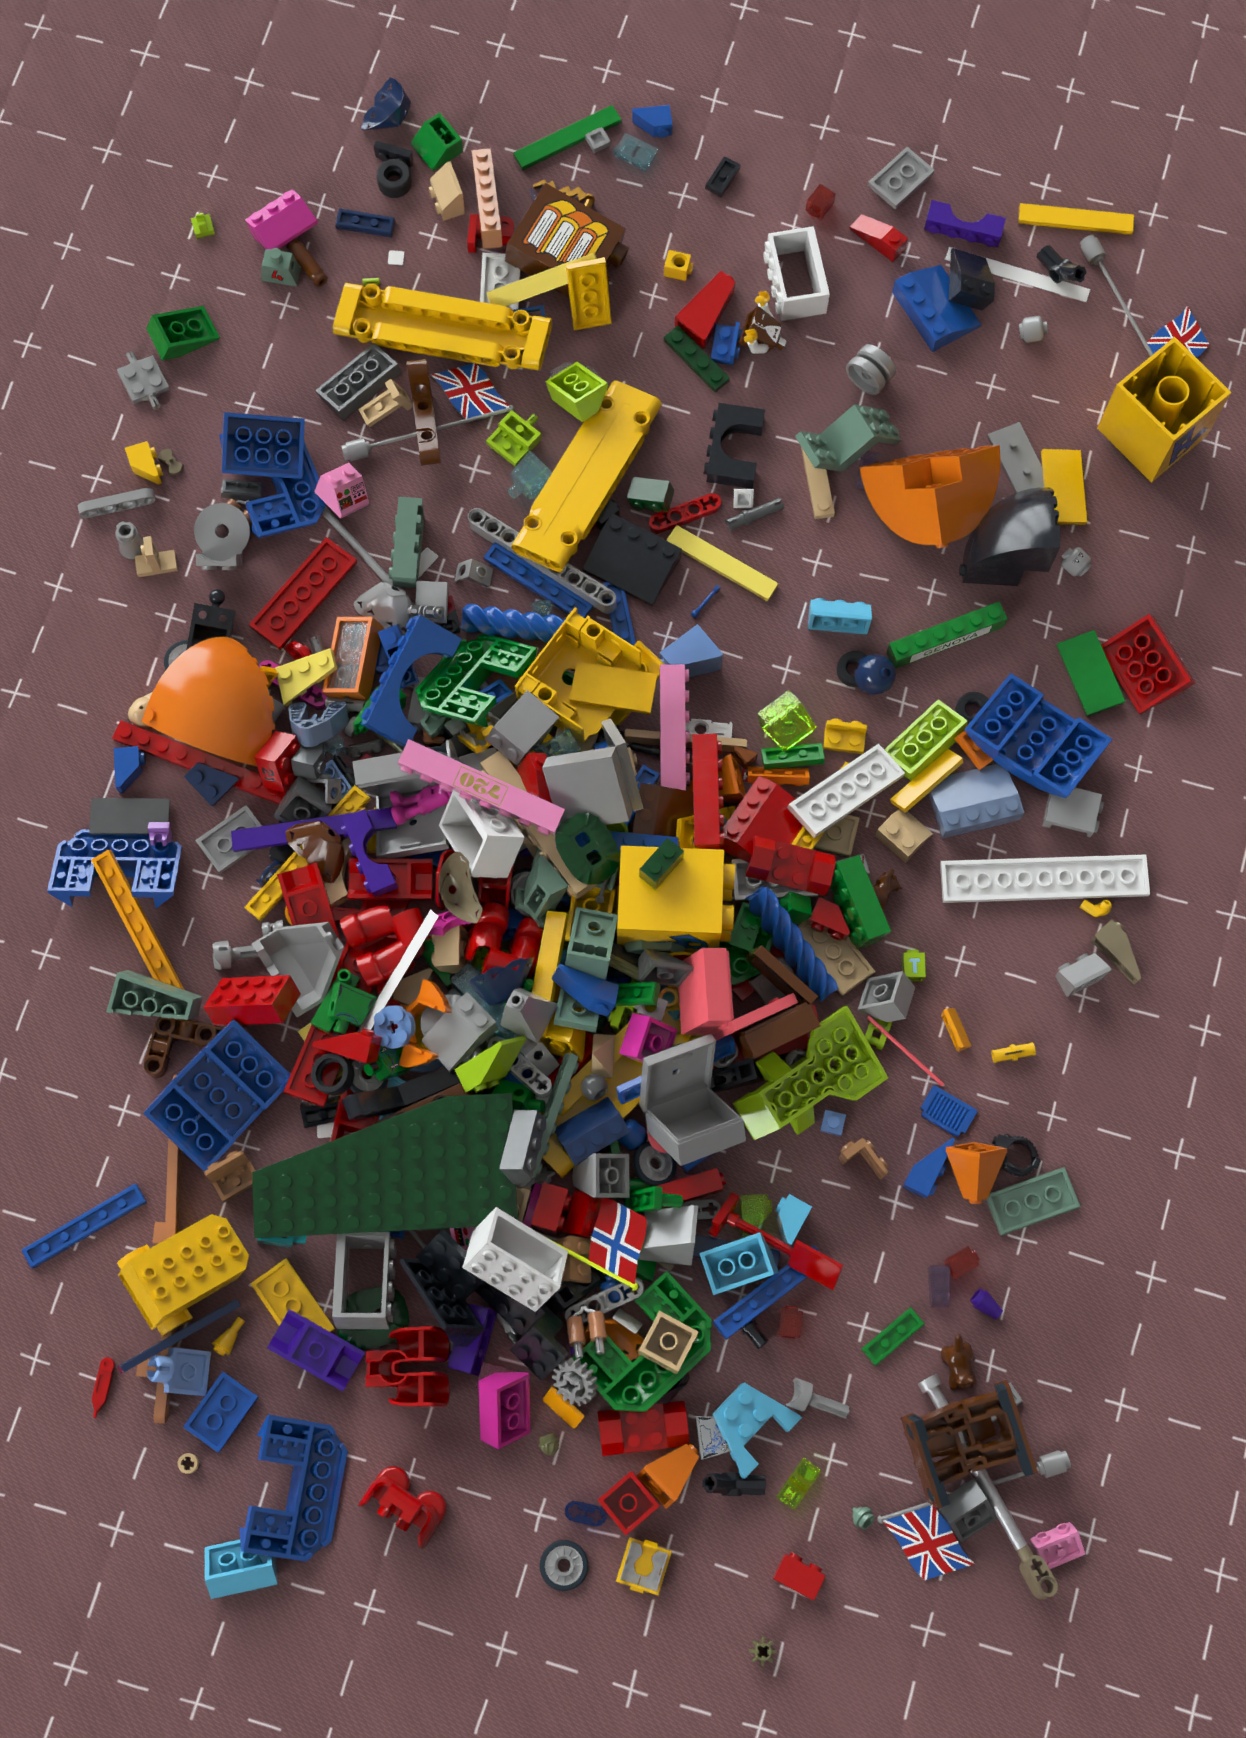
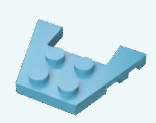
M741 1383L712 1414L723 1439L726 1440L731 1450L730 1454L733 1461L736 1462L740 1470L738 1472L742 1478H746L759 1464L744 1448V1445L772 1416L785 1432L790 1431L802 1418L799 1414L746 1383Z

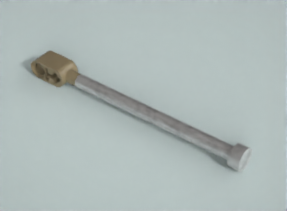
M937 1373L918 1383V1386L923 1394L928 1393L936 1409L948 1405V1402L939 1388L942 1382ZM962 1431L958 1432L961 1443H967L964 1440ZM986 1469L972 1472L1021 1559L1019 1569L1032 1594L1040 1600L1054 1596L1058 1591L1057 1581L1045 1560L1041 1556L1032 1553ZM1042 1582L1047 1585V1593L1041 1588Z

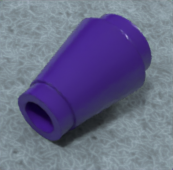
M978 1289L970 1299L974 1308L992 1317L994 1320L1003 1312V1309L1000 1308L987 1290Z

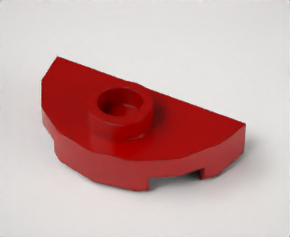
M296 641L290 642L284 648L295 660L311 655V651L307 646H303Z

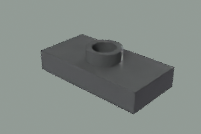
M223 479L221 498L261 499L263 482Z

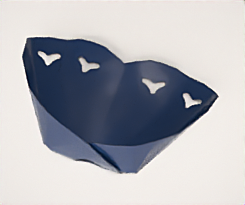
M390 77L376 93L374 106L365 113L361 130L392 128L402 124L410 109L411 101L402 85L396 79Z
M534 958L516 959L511 961L505 968L493 967L485 973L471 978L470 985L489 1006L507 1003L513 990L523 987ZM519 965L517 971L512 970L513 967L516 968ZM482 979H485V980L482 982V984L476 982V981H481Z

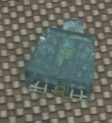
M530 450L510 473L513 485L507 489V492L513 499L521 493L527 499H532L539 495L552 472Z

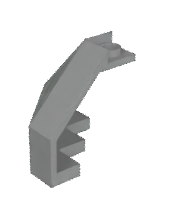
M329 922L278 927L251 943L271 976L290 975L301 993L292 1008L296 1017L323 1002L344 948Z

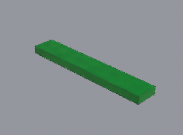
M610 105L513 152V156L523 171L585 141L586 134L600 127L605 131L620 124L621 118L613 105Z

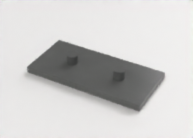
M92 798L89 834L149 835V822H169L170 799Z

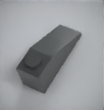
M325 741L313 747L301 746L291 759L294 776L311 780L318 779L326 768Z

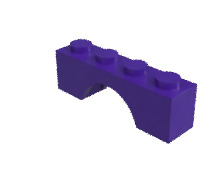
M931 200L924 230L931 233L944 234L951 238L965 239L968 242L982 243L989 247H998L1006 218L987 213L984 218L977 222H964L953 214L950 204Z
M363 809L342 818L344 823L341 826L345 837H349L351 840L349 848L353 856L357 855L359 862L356 865L360 874H364L367 881H364L367 892H372L376 898L399 888L388 864H377L368 858L367 845L376 831L367 811Z

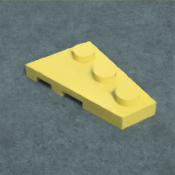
M331 648L275 668L279 673L277 679L283 705L289 706L292 700L299 695L302 696L312 685L321 682L337 670L334 652Z

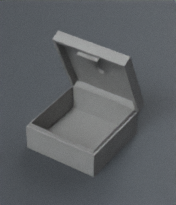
M611 719L601 721L607 747L546 758L542 769L552 803L565 809L559 826L577 813H591L599 817L605 825L627 822L630 820L633 811L644 809L626 742Z
M402 753L352 761L355 785L359 789L376 795L377 809L394 807L390 799L391 791L396 790L403 797H410L420 793L423 787L438 783L432 781L430 784L421 780L420 775L414 772L410 775L401 771L398 761ZM447 804L435 809L431 813H426L425 815L420 813L410 818L404 824L397 825L396 829L376 831L377 858L393 859L449 849V841L439 827ZM412 820H417L415 825H410Z
M712 1034L643 1058L639 1106L645 1112L648 1133L680 1166L746 1141L744 1120L710 1089L716 1040Z

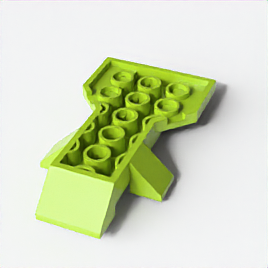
M844 1006L820 1022V1027L811 1031L806 1055L791 1066H788L774 1051H771L755 1062L764 1079L768 1082L732 1103L739 1116L744 1120V1125L753 1140L777 1131L789 1122L796 1134L799 1135L815 1123L813 1106L828 1095L857 1101L888 1079L886 1072L848 1006ZM847 1050H850V1053L848 1054L850 1057H847L846 1055ZM831 1061H834L833 1068L830 1067ZM815 1072L818 1073V1076H816L817 1080H814Z

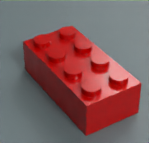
M290 975L222 978L203 1008L215 1026L228 1025L233 1019L239 1025L283 1023L301 993Z

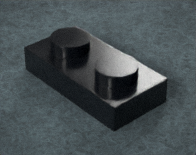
M380 141L375 142L374 152L376 158L381 161L398 159L403 161L408 167H412L413 154L411 150Z
M724 156L706 183L705 189L722 197L740 170L741 164Z

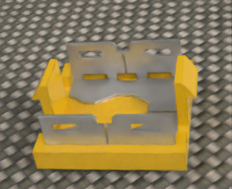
M488 712V727L467 723L470 732L466 734L457 727L460 735H458L459 741L476 754L484 752L491 746L485 739L500 719Z
M629 1537L616 1582L628 1585L630 1590L642 1594L646 1591L659 1595L672 1551L658 1547V1543L646 1539L643 1542Z

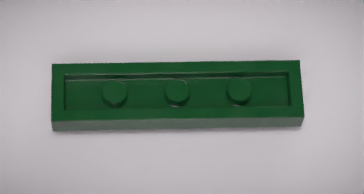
M676 326L664 336L663 341L715 393L730 381V377L679 326Z

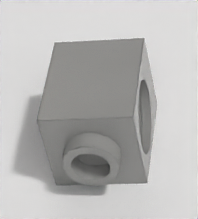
M658 998L656 1010L651 1013L645 1010L644 1005H638L634 1008L638 1009L637 1014L661 1021L668 1001Z

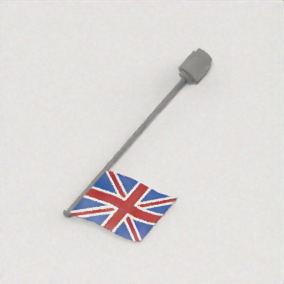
M1089 235L1080 242L1081 250L1088 263L1099 264L1150 357L1174 337L1196 358L1206 350L1209 343L1188 306L1177 318L1160 328L1146 342L1102 263L1106 252L1098 238H1095L1094 235Z
M475 363L430 375L442 387L452 406L464 418V420L437 426V431L506 413L511 410L514 412L515 410L513 405L509 406L497 393L486 373ZM417 432L369 444V441H365L364 438L345 442V445L341 446L345 461L350 460L352 462L367 458L371 448L415 437Z
M1058 1450L1039 1456V1462H1036L1037 1471H1039L1040 1475L1044 1474L1046 1478L1065 1473L1067 1469L1071 1468L1066 1451L1060 1452ZM1019 1472L992 1482L994 1485L1025 1475L1023 1472ZM928 1502L883 1517L880 1515L877 1517L878 1523H884L898 1540L911 1566L924 1580L975 1564L962 1550L945 1519Z

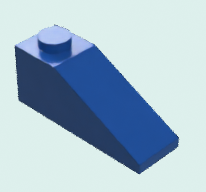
M562 964L558 965L551 979L590 1011L608 1017L616 1004L619 988L617 984Z

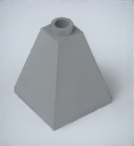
M517 988L513 990L505 1005L501 1026L521 1036L525 1035L526 1038L539 1043L558 1005L527 990Z
M629 1154L590 1155L573 1168V1186L593 1198H629Z

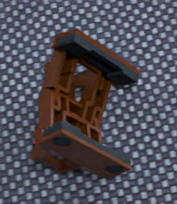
M1007 1380L993 1383L995 1388L993 1392L964 1399L961 1402L950 1403L922 1417L913 1413L901 1417L904 1435L908 1440L914 1458V1466L917 1468L927 1501L937 1509L950 1504L944 1485L969 1475L970 1472L1018 1459L1025 1477L1038 1473L1014 1396ZM996 1416L1000 1427L999 1439L981 1444V1441L996 1435L991 1417ZM960 1431H962L964 1440L967 1442L965 1444L961 1443L958 1434ZM950 1455L937 1462L932 1461V1458Z

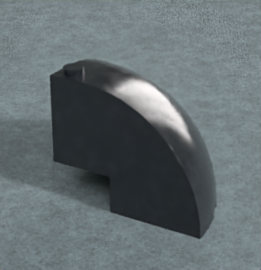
M1038 487L1019 491L1002 499L989 509L980 524L971 532L963 555V564H960L959 576H962V583L1018 586L1024 571L1049 572L1060 549V525H1057L1059 511L1054 510L1057 507V498L1054 496L1052 488Z

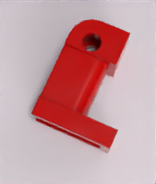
M470 214L467 247L468 253H476L477 239H482L478 214ZM500 216L502 246H507L508 241L515 232L514 222L509 217Z

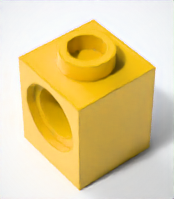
M669 250L664 266V276L686 281L688 274H692L694 263H691V255Z

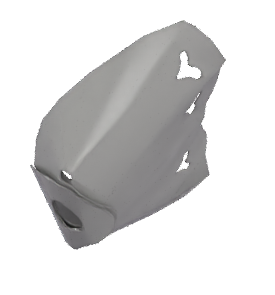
M381 581L354 601L353 605L360 615L375 618L384 626V629L391 627L387 622H392V626L399 624L401 628L404 627L408 630L406 625L411 616L407 613V609L413 604L411 599L406 597L408 595H406L404 590ZM372 609L375 615H373L372 613H368L367 611H370Z

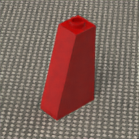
M720 271L675 316L674 326H679L702 349L707 346L716 328V324L720 321L735 292L733 277Z

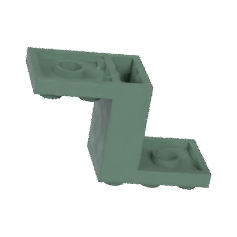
M856 404L849 408L821 434L800 431L795 435L814 468L842 472L878 442L897 445L902 441L898 435L899 430L891 424L890 417L884 409Z
M576 907L565 966L606 980L618 915ZM595 927L598 931H592L589 928ZM561 988L553 1024L596 1033L599 1014L586 1009ZM573 1008H581L583 1011L577 1012Z

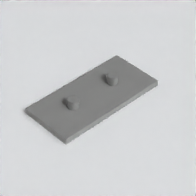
M1020 422L987 435L992 445H1000V462L1016 493L1026 489L1044 487L1042 465Z

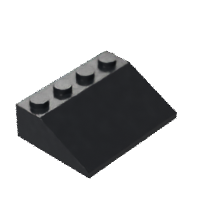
M612 513L602 528L583 567V571L604 582H609L612 586L620 590L622 589L625 593L653 606L681 560L682 548Z
M402 1258L399 1261L415 1285L416 1290L426 1302L427 1307L437 1319L438 1324L447 1334L449 1341L455 1346L468 1347L485 1329L467 1301L465 1300L462 1303L419 1260Z

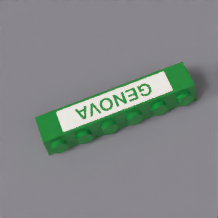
M996 602L891 642L886 653L896 669L1004 628L1007 616L1000 602Z

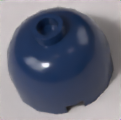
M875 654L864 656L859 660L858 669H855V680L860 690L865 691L869 695L885 693L892 687L896 678V670L893 663L887 657Z

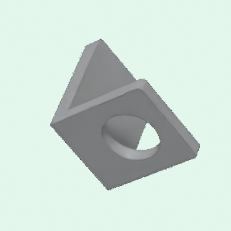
M474 559L460 562L457 566L455 582L470 579L485 587H489L493 568ZM466 566L465 572L461 576V571Z
M320 774L317 780L307 779L308 782L325 783V804H336L341 801V779L330 778V774ZM333 787L336 790V795L334 799H332L330 795L331 789Z

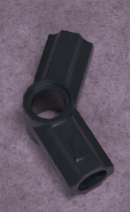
M1050 245L1043 247L1036 257L1049 270L1050 278L1058 284L1063 280L1080 283L1085 280V274L1087 273L1085 267L1072 264L1069 259H1062Z
M707 1473L706 1477L702 1480V1487L706 1490V1493L722 1494V1496H742V1494L765 1495L766 1480L765 1475H748L746 1478H742L739 1473Z

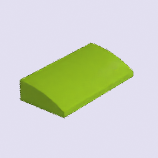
M938 699L884 750L905 772L904 776L911 781L956 742L955 738L968 726V721Z

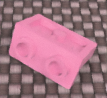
M1071 1522L1059 1524L1056 1528L1047 1532H1040L1030 1539L1032 1545L1036 1548L1037 1554L1045 1560L1049 1569L1085 1555L1079 1533Z

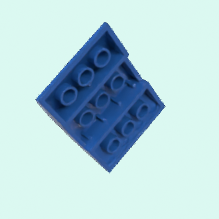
M1010 673L964 731L982 751L1019 779L1047 793L1067 798L1111 743L1112 738L1080 717L1075 720L1043 699V693Z
M233 1019L180 1071L143 1114L205 1172L208 1170L207 1167L216 1162L255 1118L285 1089L291 1074Z

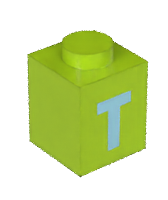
M915 949L907 950V953H903L901 957L902 971L911 982H923L926 977L925 953H919V950Z

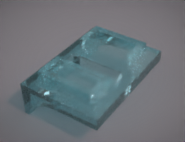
M625 133L617 147L613 148V155L646 171L659 149ZM638 146H640V148H639L638 152L636 153V155H635L634 157H632V155H633L634 151L636 150V148H637Z

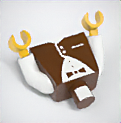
M760 291L758 293L759 296L755 298L758 306L748 313L739 340V344L750 348L753 354H766L774 347L782 350L786 345V340L779 336L781 323L769 311V293L767 291Z

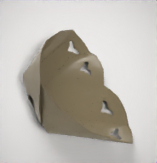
M455 852L448 857L441 868L438 882L439 893L446 908L453 915L468 923H477L483 909L472 886L469 861L461 852ZM451 885H454L457 888L454 894H451L448 891V888Z

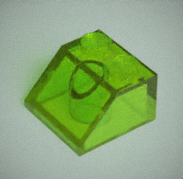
M789 690L757 713L760 727L784 751L817 729L803 704Z

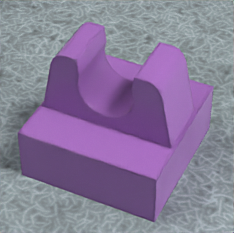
M149 822L148 832L152 846H155V842H162L163 846H166L168 842L172 841L170 822Z

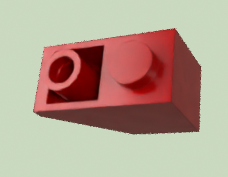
M819 897L808 925L817 932L822 933L824 931L831 934L830 936L833 939L839 941L843 939L846 941L850 931L839 906Z

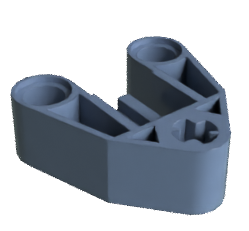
M343 701L330 703L326 710H324L321 718H318V714H314L310 720L305 703L298 702L289 706L292 734L297 736L298 743L304 747H313L333 738L349 723L347 706Z

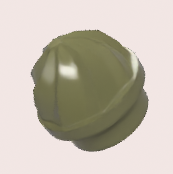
M555 1433L538 1438L540 1443L538 1447L544 1454L554 1455L558 1451L560 1440L556 1438Z

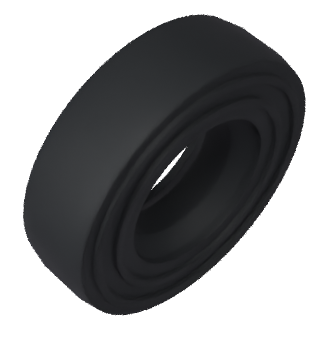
M850 651L839 659L837 675L842 683L849 687H858L855 676L849 674L847 666L852 662L858 663L860 659L867 656L865 653Z
M968 692L957 701L955 712L966 719L969 724L974 717L967 714L966 706L970 703H976L982 708L989 699L982 693Z

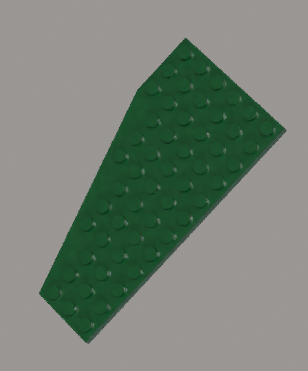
M512 1093L446 1096L252 1172L254 1238L477 1227L496 1207L518 1220L516 1184H513L499 1169L513 1117Z

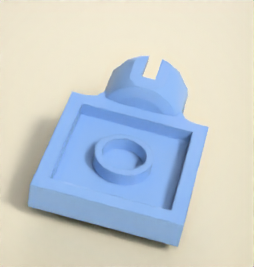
M169 1347L167 1356L155 1355L149 1359L147 1366L156 1367V1371L146 1370L147 1377L152 1382L163 1383L164 1393L205 1396L211 1352Z

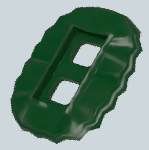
M577 813L558 827L555 833L556 848L566 867L578 881L587 885L599 884L616 872L617 867L620 865V851L617 848V843L613 839L612 833L608 831L606 825L601 822L599 817L591 813ZM585 832L590 842L580 847L575 837ZM596 850L601 860L591 865L586 855Z
M382 1287L364 1289L347 1296L346 1313H375L376 1310L382 1307ZM394 1289V1301H390L394 1311L393 1322H389V1329H337L339 1338L360 1350L378 1348L397 1341L395 1338H389V1334L393 1330L406 1328L409 1324L408 1308L404 1297L398 1290Z

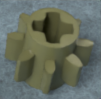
M761 1636V1642L757 1643L755 1640H752L755 1645L754 1649L748 1650V1652L755 1655L752 1661L755 1662L759 1659L761 1666H764L765 1660H769L772 1663L771 1654L777 1653L776 1650L770 1647L773 1641L765 1643L763 1636ZM759 1646H767V1656L760 1655L758 1657L759 1650L757 1648Z

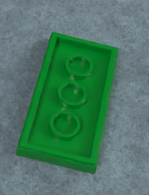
M1095 630L1057 643L1056 647L1086 717L1125 703L1123 694Z

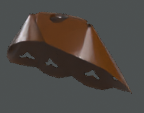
M323 821L295 824L288 828L285 832L287 843L298 855L306 859L308 865L318 862L324 882L334 883L344 863V845L338 832ZM328 830H331L335 836H331ZM329 872L331 878H329L328 876H324L323 874Z

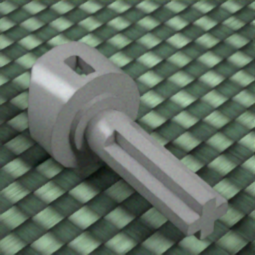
M228 940L212 944L215 969H230L233 960L259 957L252 945L231 949Z
M799 1378L793 1380L794 1395L786 1406L803 1412L810 1405L846 1419L850 1406L812 1393V1383Z

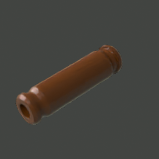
M296 237L286 244V248L294 255L296 261L311 281L314 282V285L316 287L323 286L327 282L328 276L324 274V271L303 243L300 242L299 238Z

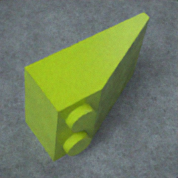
M523 1035L500 1041L456 1068L455 1071L465 1092L475 1091V1093H478L486 1088L490 1090L498 1086L499 1080L506 1077L526 1041V1036Z

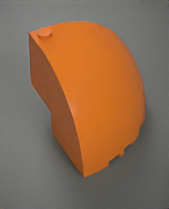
M1000 445L937 451L924 455L918 454L892 459L884 463L869 464L859 467L862 482L874 510L894 533L912 543L936 545V548H944L948 546V543L970 534L989 511L999 481Z
M215 637L193 645L177 657L167 668L152 692L141 722L193 747L234 761L257 766L254 756L271 737L272 730H275V724H273L272 712H275L273 697L269 696L267 688L269 685L264 671H261L258 667L257 659L252 657L247 652L248 649L233 638Z

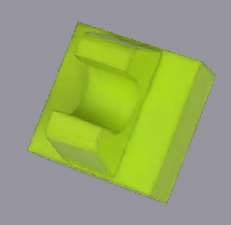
M199 213L195 214L196 217L191 218L196 239L215 234L210 214L204 215Z

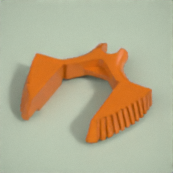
M423 979L418 997L411 1004H400L404 1007L403 1009L412 1014L414 1020L428 1006L444 1013L452 1012L447 998L438 985L426 979ZM414 1033V1036H411L409 1040L410 1042L403 1047L399 1065L406 1068L430 1063L438 1058L439 1055L418 1046L416 1033Z

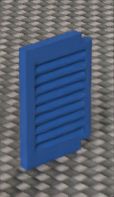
M935 1085L932 1086L920 1107L923 1110L921 1114L923 1118L956 1137L960 1133H966L978 1111Z

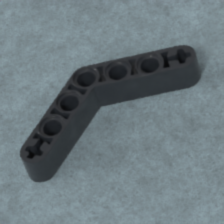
M463 1062L459 1063L450 1072L443 1066L398 1086L349 1095L342 1099L350 1121L395 1113L461 1083L455 1069L463 1065Z

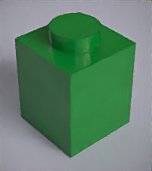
M790 891L779 899L780 906L789 913L791 922L801 924L812 916L810 897Z

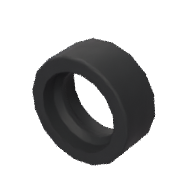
M335 1053L322 1055L316 1060L311 1071L314 1086L321 1092L333 1096L346 1092L352 1085L355 1076L354 1067L351 1062ZM337 1062L343 1067L342 1079L333 1087L327 1086L323 1082V1072L330 1063Z

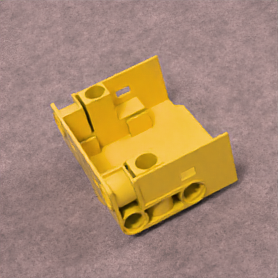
M575 607L515 685V691L518 700L527 690L559 716L554 726L585 743L590 735H596L602 728L601 721L608 720L615 709L570 702L572 685H567L563 682V673L570 669L575 670L577 661L638 671L642 666L641 650L592 620L590 616L582 617L578 614Z

